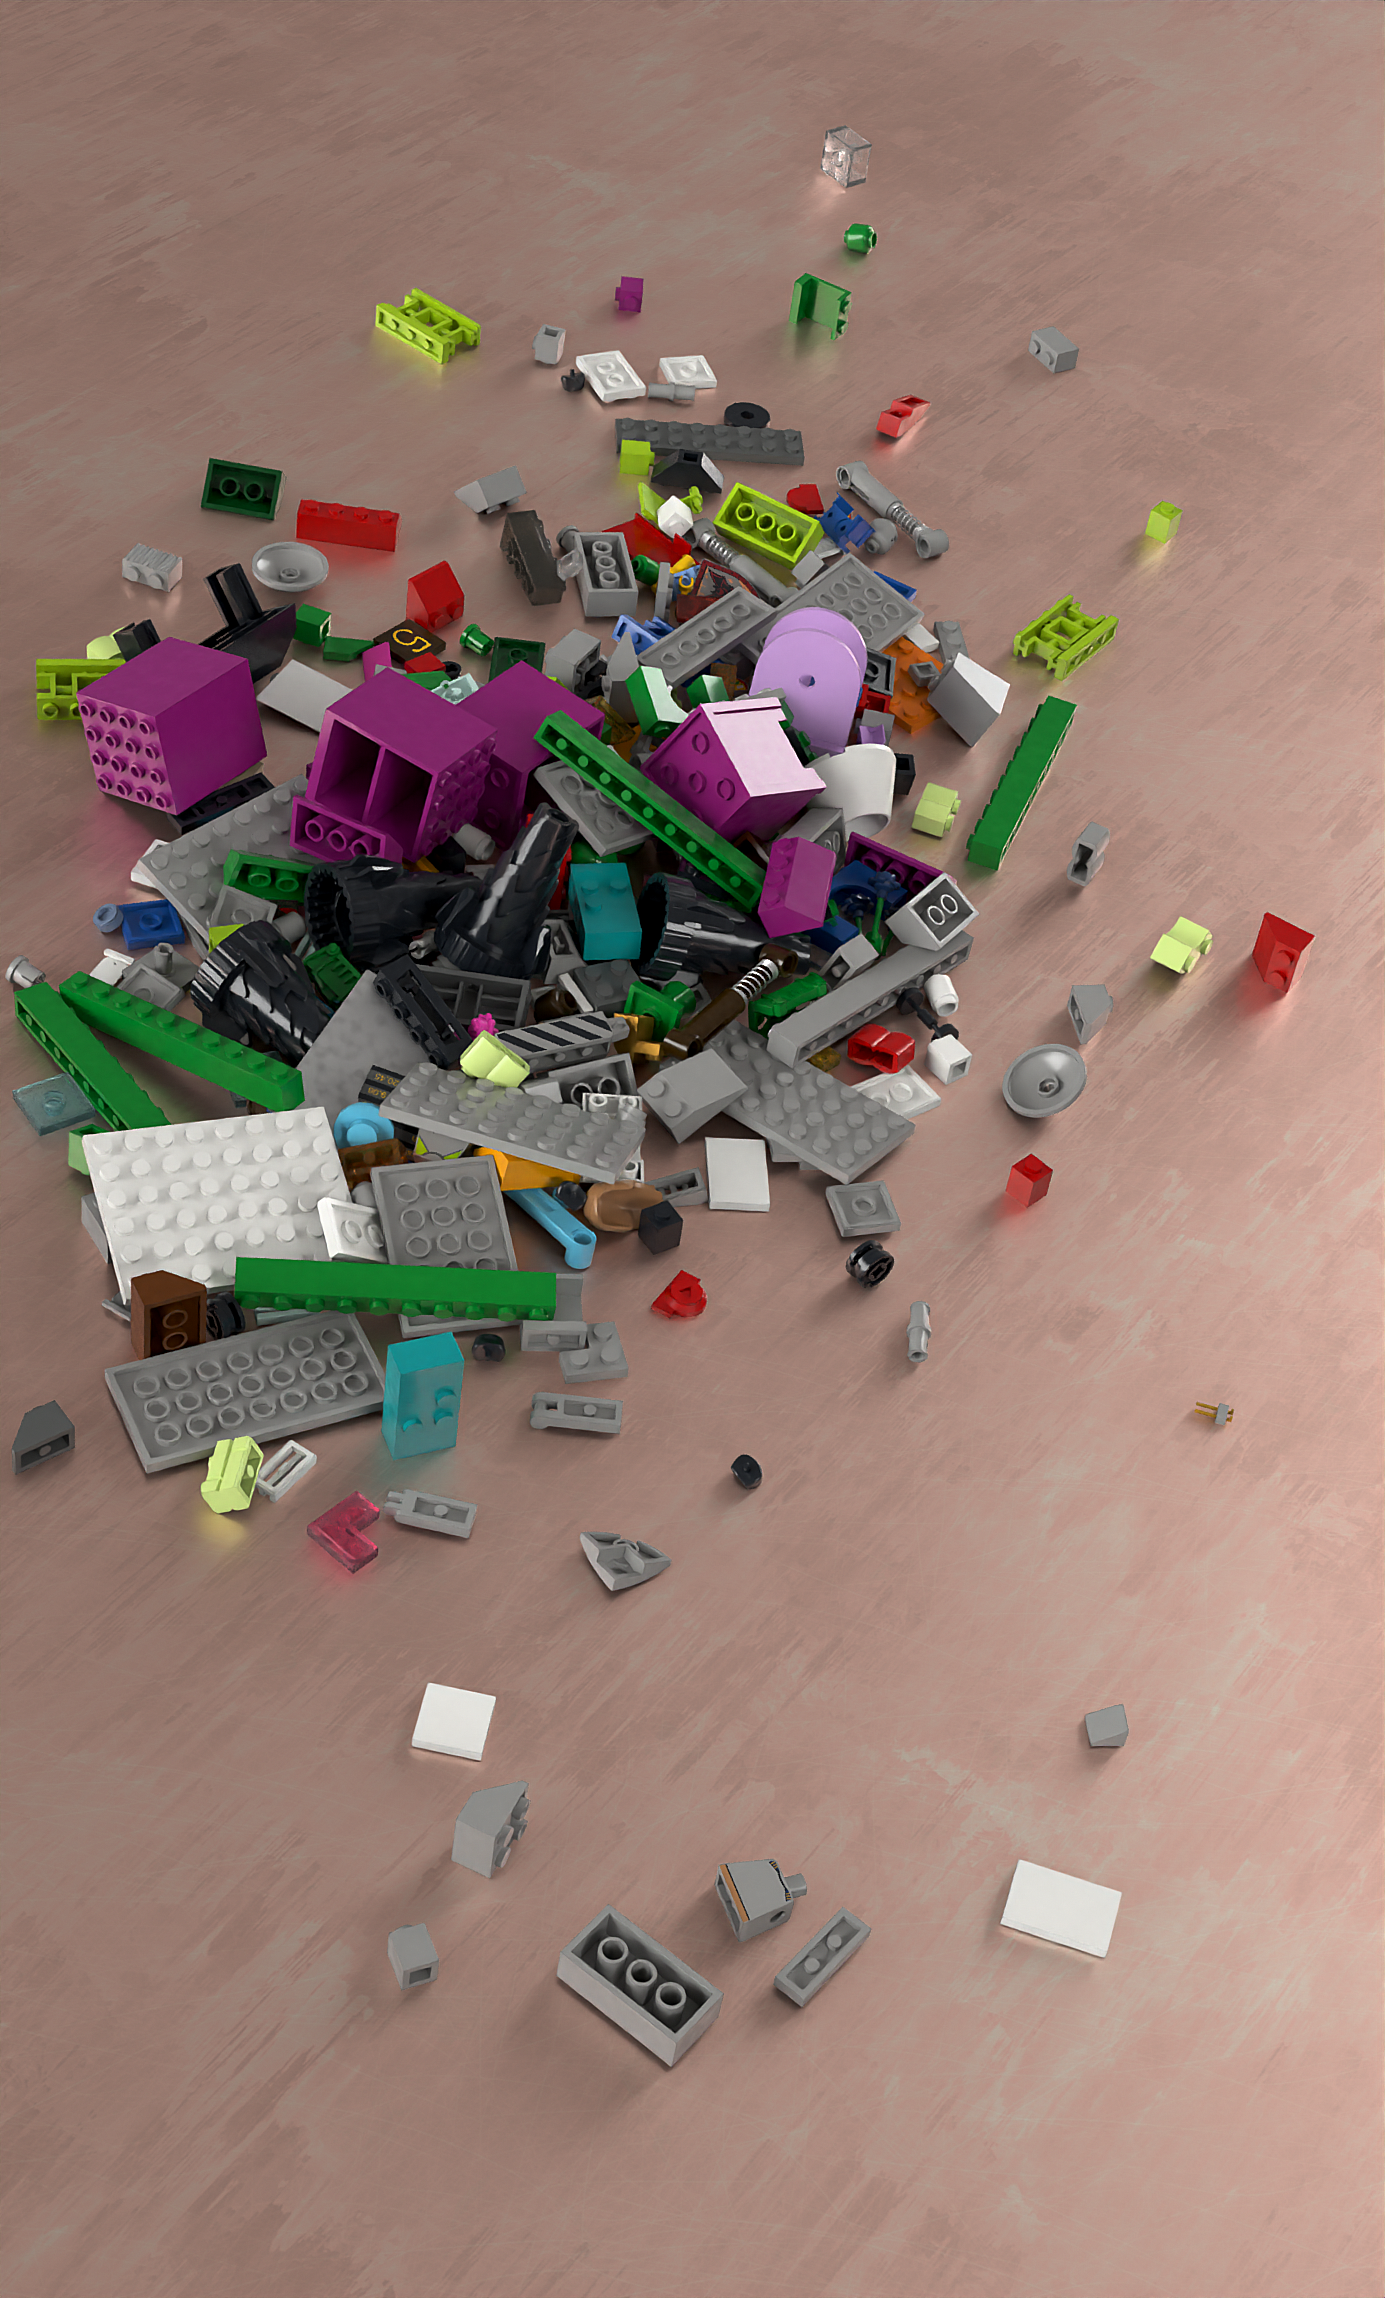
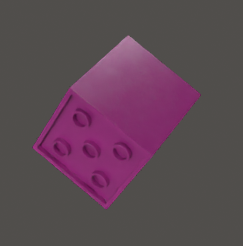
M168 637L76 693L79 704L78 708L85 729L84 733L90 750V758L96 775V783L100 791L178 815L267 757L247 658Z
M522 660L456 704L461 709L498 729L495 739L497 746L489 760L491 767L483 781L484 792L478 799L476 806L478 808L477 816L471 823L467 822L466 824H470L490 835L491 839L495 841V846L503 852L511 848L522 825L526 827L527 814H534L540 803H548L551 808L562 811L533 775L539 767L561 761L534 739L545 718L562 710L598 740L601 739L605 719L603 712Z
M387 667L326 708L305 798L390 834L403 848V857L415 863L423 856H428L439 844H444L449 836L453 833H458L462 826L467 822L471 823L477 816L478 808L476 806L478 799L484 792L483 781L491 767L489 760L497 746L495 739L498 729Z

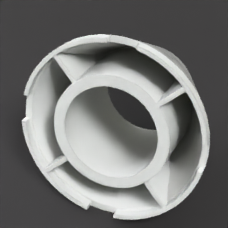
M859 744L844 747L845 753L830 757L829 753L804 767H813L818 777L823 779L827 787L821 794H816L805 806L809 810L811 808H843L846 842L849 841L852 831L868 838L885 829L890 823L897 761L893 750L885 745Z

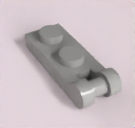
M537 1392L532 1397L531 1405L534 1410L530 1414V1425L536 1429L554 1426L620 1434L623 1401L548 1392Z

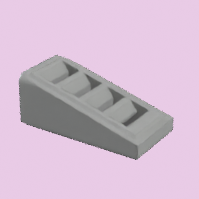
M699 1167L644 1182L648 1185H654L655 1189L662 1193L663 1201L668 1200L673 1207L709 1202ZM664 1190H670L671 1194L666 1195Z

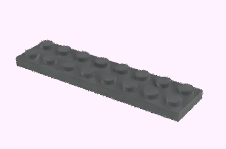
M631 418L615 419L616 453L621 451L622 440L650 442V450L655 452V456H669L679 449L703 452L712 460L800 466L804 464L805 457L801 431L749 428L747 426L731 427L722 424H687L677 421H644Z

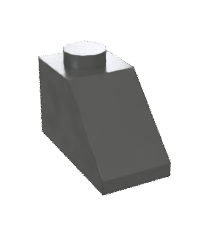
M55 1400L45 1405L37 1406L25 1413L11 1449L12 1471L15 1475L75 1448V1426Z

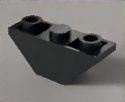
M679 449L654 465L651 482L662 486L681 487L687 490L696 486L699 490L707 493L721 494L724 476L703 452Z

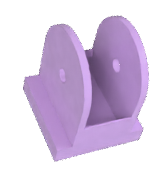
M819 607L798 609L782 617L772 627L758 659L749 696L756 695L766 688L774 690L782 687L786 695L784 701L794 715L791 726L800 732L804 731L811 741L809 747L818 757L829 753L830 757H833L845 751L844 747L847 745L860 687H862L867 667V650L860 632L852 622L835 611ZM813 676L815 683L814 685L809 686L811 678Z

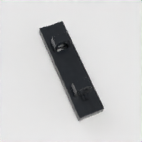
M260 772L210 793L178 815L167 812V820L181 835H184L275 787Z

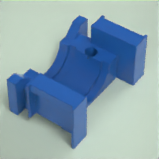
M837 492L839 497L832 503L833 506L826 513L823 511L824 515L821 518L815 516L814 519L820 521L823 531L848 554L850 550L845 545L849 541L859 549L876 531L859 514L851 520L848 515L854 509Z

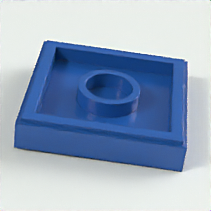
M167 899L117 905L123 913V921L120 926L128 950L152 948L158 946L159 943H168L170 945L185 943V934L177 910Z

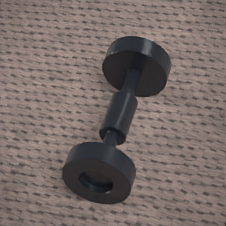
M908 988L898 997L896 1007L902 1014L908 1015L916 1011L917 1017L927 1028L935 1031L931 1042L949 1034L958 1039L959 1031L952 1024H945L939 1028L937 1020L926 1009L920 1008L924 995L918 988Z

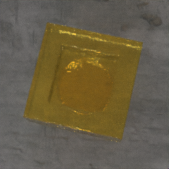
M828 1046L805 1061L826 1073L840 1064L842 1055Z

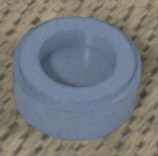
M115 904L101 906L93 916V922L101 932H111L118 928L123 921V913Z

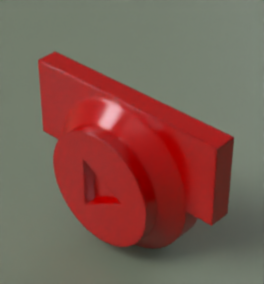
M799 484V488H793L788 491L786 501L791 508L803 514H824V507L816 484Z
M681 1270L653 1302L651 1309L669 1319L674 1314L680 1317H694L701 1314L707 1305V1294L699 1285L701 1279Z

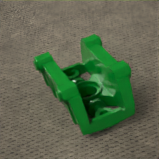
M336 943L329 944L303 960L311 983L316 986V990L334 1011L339 1009L362 977L343 956L340 947Z
M810 972L808 976L802 979L796 978L793 983L768 995L762 994L760 999L754 1002L749 1001V1029L769 1040L768 1033L773 1025L783 1022L794 1012L801 1011L802 1009H796L797 1006L807 1001L810 1003L817 1001L818 997L827 994L826 981L818 974ZM764 1018H767L763 1028L758 1030V1026L763 1023Z

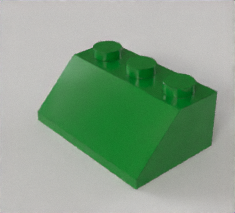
M231 849L223 866L224 884L263 900L304 906V892L308 874L317 864Z

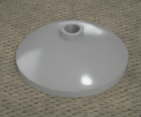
M278 542L269 544L259 549L252 559V571L255 577L269 588L282 592L310 590L321 584L328 575L329 565L326 557L317 549L302 543Z
M1044 1044L1034 1047L1017 1057L1007 1069L1002 1084L1004 1098L1008 1105L1020 1115L1033 1118L1054 1115L1069 1107L1080 1096L1087 1081V1068L1080 1054L1066 1045Z

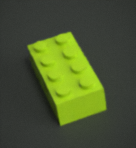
M736 482L712 522L719 535L790 570H793L810 550L814 552L825 534L820 521L739 482Z

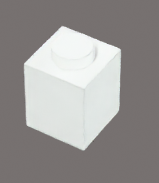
M674 495L657 510L659 528L673 539L674 534L677 533L682 537L693 526L691 508Z
M949 1034L929 1043L924 1065L947 1085L968 1075L972 1054Z

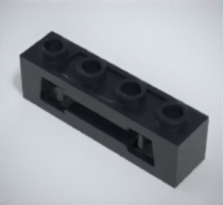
M406 954L380 969L373 981L376 992L381 998H385L391 1006L396 1019L403 1022L409 1030L412 1040L425 1051L429 1062L435 1064L439 1069L451 1071L460 1066V1057L473 1040L410 956ZM408 972H410L414 979L418 982V984L420 985L419 987ZM449 1025L452 1027V1029H453L454 1032L457 1034V1036L460 1038V1040H458V1038H457V1037L454 1035V1033L451 1031V1029L449 1028Z

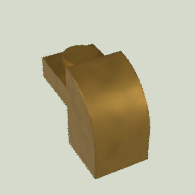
M614 1013V1018L623 1017L630 1029L627 1038L613 1042L618 1054L629 1053L632 1064L649 1063V1060L662 1061L663 1056H667L663 1052V1042L652 1041L655 1017L631 1013Z

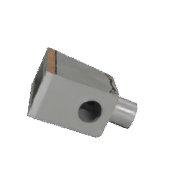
M774 1859L720 1864L714 1884L738 1942L746 1941L787 1922L793 1909V1898L807 1894V1886L803 1875L800 1873L784 1877L778 1862Z

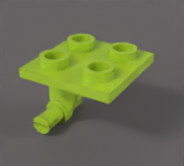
M640 482L638 489L641 513L647 520H653L658 524L657 510L667 501ZM693 486L689 489L690 495L680 499V501L691 508L694 514H700V511L702 512L703 498L699 494V488Z

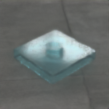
M68 1071L12 1091L14 1101L39 1136L95 1117V1108Z

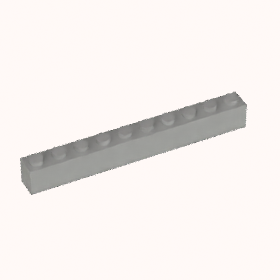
M961 930L938 951L912 945L900 948L892 956L882 959L872 968L865 969L859 976L852 980H847L844 985L829 991L821 999L811 1002L806 1008L799 1012H794L783 1022L773 1025L768 1033L769 1040L766 1051L789 1067H796L894 1006L898 997L908 988L916 987L921 989L931 976L936 974L944 975L968 960L974 938Z

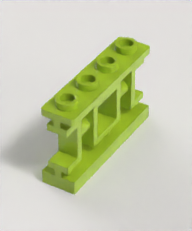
M417 288L411 290V295H405L404 305L398 308L383 302L376 305L375 326L440 364L448 362L449 355L455 354L456 344L464 342L469 346L480 344L481 326ZM428 322H430V323L433 324L434 326L429 327V326H427V325H425V324L428 323Z
M1070 594L1062 600H1058L1051 609L1045 610L1042 616L1035 621H1031L1024 630L1017 632L1013 640L1014 655L1019 656L1022 653V656L1027 657L1033 652L1048 660L1046 669L1051 671L1055 668L1054 677L1060 681L1067 678L1114 640L1119 619L1112 615L1108 618L1101 615L1097 619H1093L1080 612L1081 603L1076 602L1072 604L1074 597ZM1059 631L1072 639L1067 640L1056 633Z
M36 659L37 689H50V693H37V719L82 720L76 696L78 689L87 687L125 664V659Z

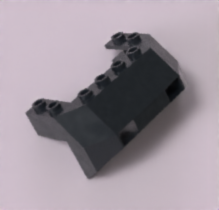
M240 563L221 567L203 578L226 626L197 645L247 658L253 684L279 668L297 629L295 603L262 610ZM151 619L143 620L137 625L131 623L113 634L126 662L161 642Z

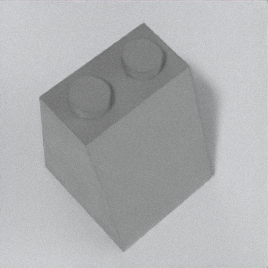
M958 652L953 660L948 658L941 668V675L939 677L935 675L927 687L930 690L927 701L973 747L1000 715L1010 684Z

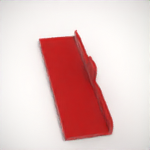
M635 513L633 520L602 531L623 532L631 561L638 555H644L658 563H670V567H673L684 554L691 556L692 545L676 533L674 534L673 542L638 513ZM694 559L696 566L700 565V563Z

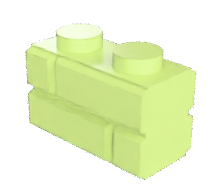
M249 1436L238 1437L234 1441L232 1439L217 1441L214 1455L209 1458V1471L206 1481L201 1484V1495L216 1513L230 1512L231 1509L236 1511L249 1508L264 1456L253 1438Z

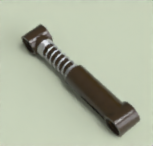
M773 943L766 944L760 953L759 963L755 968H752L731 989L727 988L722 991L681 1029L673 1028L666 1034L663 1042L664 1054L684 1061L703 1052V1048L745 1010L748 1001H751L752 997L761 992L766 987V984H770L780 976L789 978L793 975L798 965V954L793 950Z

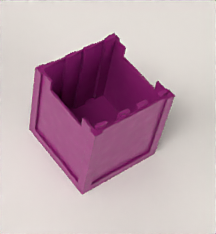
M777 697L700 704L639 767L646 778L731 845L748 830L760 837L767 846L770 843L769 839L816 794H821L827 788L823 779L818 777L813 767L804 768L781 728L779 722H784L787 719L781 710L782 705Z

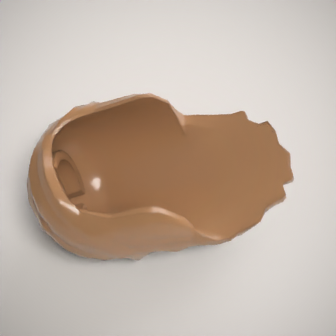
M636 1180L615 1181L614 1184L599 1182L588 1189L583 1212L584 1217L592 1227L604 1232L625 1233L631 1230H638L641 1210L663 1202V1195L655 1189L654 1185H648Z

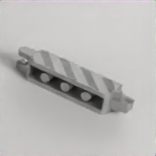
M603 1011L519 1029L505 1030L495 1033L494 1037L506 1048L521 1057L530 1066V1073L604 1058L609 1053L611 1043L627 1038L630 1029L623 1017L606 1018Z

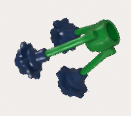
M879 871L876 873L875 878L870 877L868 879V884L877 890L876 899H878L872 931L867 932L864 937L879 954L875 960H879L881 956H886L887 948L894 936L889 927L885 940L878 933L884 901L887 900L888 893L900 890L901 886L899 882H896V876L886 871ZM861 893L851 894L848 898L844 899V904L841 905L840 909L844 911L845 916H853V921L856 922V927L859 928L858 935L861 933L863 935L862 921L864 920V915L870 914L874 903L871 902L870 897H865ZM901 906L896 908L890 907L888 910H884L885 921L898 911Z

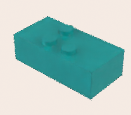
M626 863L570 864L568 895L583 960L639 959L642 929Z
M452 1331L388 1345L381 1432L393 1461L456 1446L465 1360Z

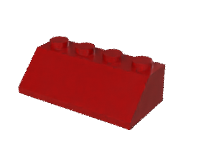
M301 499L297 512L296 538L395 552L402 518L400 513H394L389 510L380 511L365 507L345 506L339 503L331 504L312 499Z

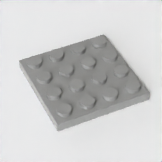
M611 745L607 746L618 755ZM562 760L539 767L533 774L557 803L558 807L578 822V831H580L600 857L658 837Z

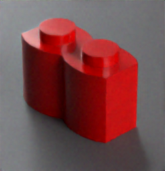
M865 1024L848 1039L847 1056L852 1061L861 1065H873L885 1073H898L914 1059L915 1040L900 1032L890 1033L884 1027L876 1024Z

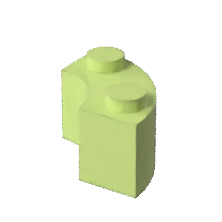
M1180 916L1174 927L1167 934L1162 935L1150 958L1180 974L1190 973L1202 954L1207 955L1213 944V940H1211L1213 936L1209 930Z

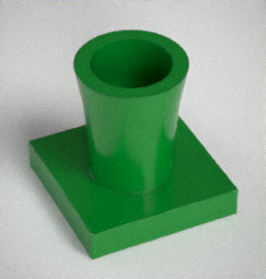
M636 980L630 985L624 1013L655 1017L652 1041L664 1042L666 1034L671 1029H679L681 1020L690 1017L695 1012L696 999L691 989L679 981L667 983L658 992Z

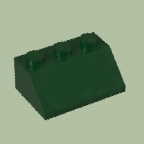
M209 458L201 507L274 521L282 503L287 477L280 470Z

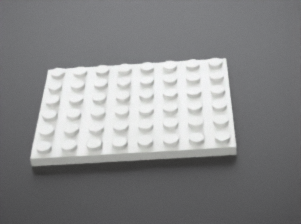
M324 1107L83 1135L82 1146L124 1306L131 1305V1278L160 1270L205 1284L207 1294L235 1290L236 1257L345 1262L330 1258L317 1202L324 1197L353 1203Z

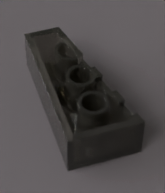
M535 510L507 513L499 547L502 551L508 552L509 555H506V559L509 564H514V574L517 579L522 578V588L531 605L560 603L563 592L566 591V581L560 575L558 560L556 557H553L551 542L548 538L546 539L542 520H539Z

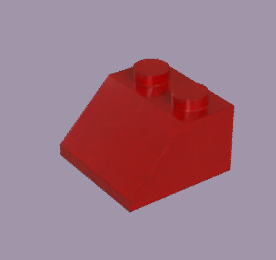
M444 560L408 579L406 620L411 619L431 633L463 616L465 595L448 562Z
M1269 912L1264 914L1252 957L1263 981L1288 993L1303 975L1315 936Z

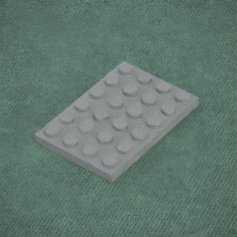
M493 1155L371 1168L370 1175L388 1264L518 1271ZM398 1314L403 1338L523 1324V1320L516 1319L504 1322L495 1318L470 1320L466 1317L452 1316L441 1319L433 1315L407 1317L403 1314Z

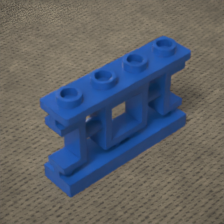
M621 614L611 637L620 642L624 632H630L635 653L639 655L676 628L660 617H653L652 622L646 620L643 626L629 615ZM718 658L682 683L681 686L688 688L701 675L722 677L723 680L729 665Z

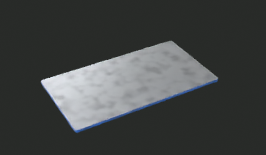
M370 970L365 971L295 1068L302 1072L305 1101L294 1110L324 1107L339 1159L355 1170L361 1167L364 1160H356L347 1156L337 1146L334 1138V1123L341 1109L358 1103L359 1092L372 1065L406 1076L418 1062H429L425 1051L412 1040L410 1032L403 1022L396 1019L391 1006L385 998H381L376 992L373 981L377 975ZM267 1108V1112H269V1113H274V1112H275V1111L270 1110V1109Z

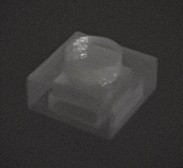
M577 548L557 561V575L563 581L570 576H576L583 568V555Z

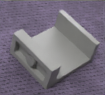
M556 1274V1310L553 1321L523 1320V1324H520L521 1351L562 1352L585 1349L587 1324L582 1318L581 1304L583 1274Z

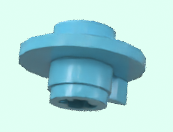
M358 1102L347 1106L345 1109H341L334 1123V1138L337 1146L347 1156L356 1160L370 1161L381 1157L389 1150L394 1140V1125L391 1119L378 1116L380 1107L372 1103Z

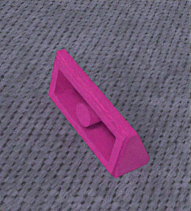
M384 642L362 652L365 682L373 677L376 664L392 667L389 642Z

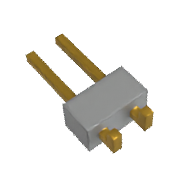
M1200 1402L1196 1403L1197 1406L1215 1410L1217 1413L1212 1414L1195 1409V1413L1215 1418V1423L1225 1425L1226 1421H1232L1233 1416L1227 1418V1414L1233 1415L1234 1409L1228 1411L1229 1405L1219 1403L1218 1407H1214Z

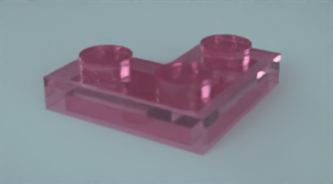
M355 1491L307 1526V1535L354 1574L378 1556V1547L365 1537L361 1531L379 1519L380 1510L361 1493Z

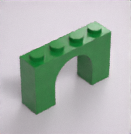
M639 666L625 680L643 735L668 738L688 717V713L678 707L670 696L660 668ZM701 675L686 689L693 709L697 708L700 704L715 703L722 700L730 701L722 677Z

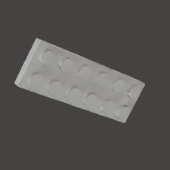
M738 586L637 655L639 666L660 668L666 685L669 684L673 687V690L777 617V609Z

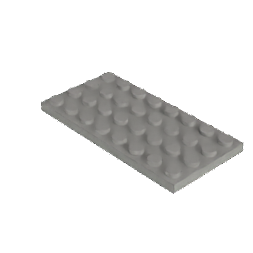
M848 553L776 607L777 617L739 643L735 648L757 665L766 638L777 621L795 610L819 607L835 611L846 617L860 632L865 646L882 653L921 622L925 614L855 556Z
M300 774L145 855L138 860L136 866L209 943V933L206 931L224 884L223 866L231 849L293 860L297 859L315 864L326 862L290 846L293 796L299 795L305 798L308 780L303 774ZM266 900V901H268V902H271V903L276 904V905H277V908H276V909H278L279 907H281V906L287 904V903H281V902H275V901Z
M733 1020L703 1048V1052L712 1048L748 1088L747 1091L725 1107L722 1112L766 1138L780 1143L798 1157L846 1185L914 1134L916 1126L914 1123L882 1106L877 1101L868 1098L856 1089L842 1083L832 1075L816 1068L809 1062L804 1061L794 1068L789 1067L766 1051L768 1039L736 1020ZM671 1057L660 1064L659 1072L682 1061Z
M418 1062L380 1104L378 1116L609 1184H614L644 1140L646 1128L639 1127L633 1121H618L609 1118L607 1114L602 1112L591 1113L581 1110L580 1107L574 1104L563 1105L553 1102L546 1096L525 1094L519 1088L497 1086L491 1080L470 1078L463 1072L439 1069L435 1064L429 1062Z
M327 1311L105 1369V1380L146 1474L213 1456L217 1441L227 1439L234 1441L235 1438L249 1436L258 1444L383 1410L386 1377L355 1313L343 1314L338 1311Z

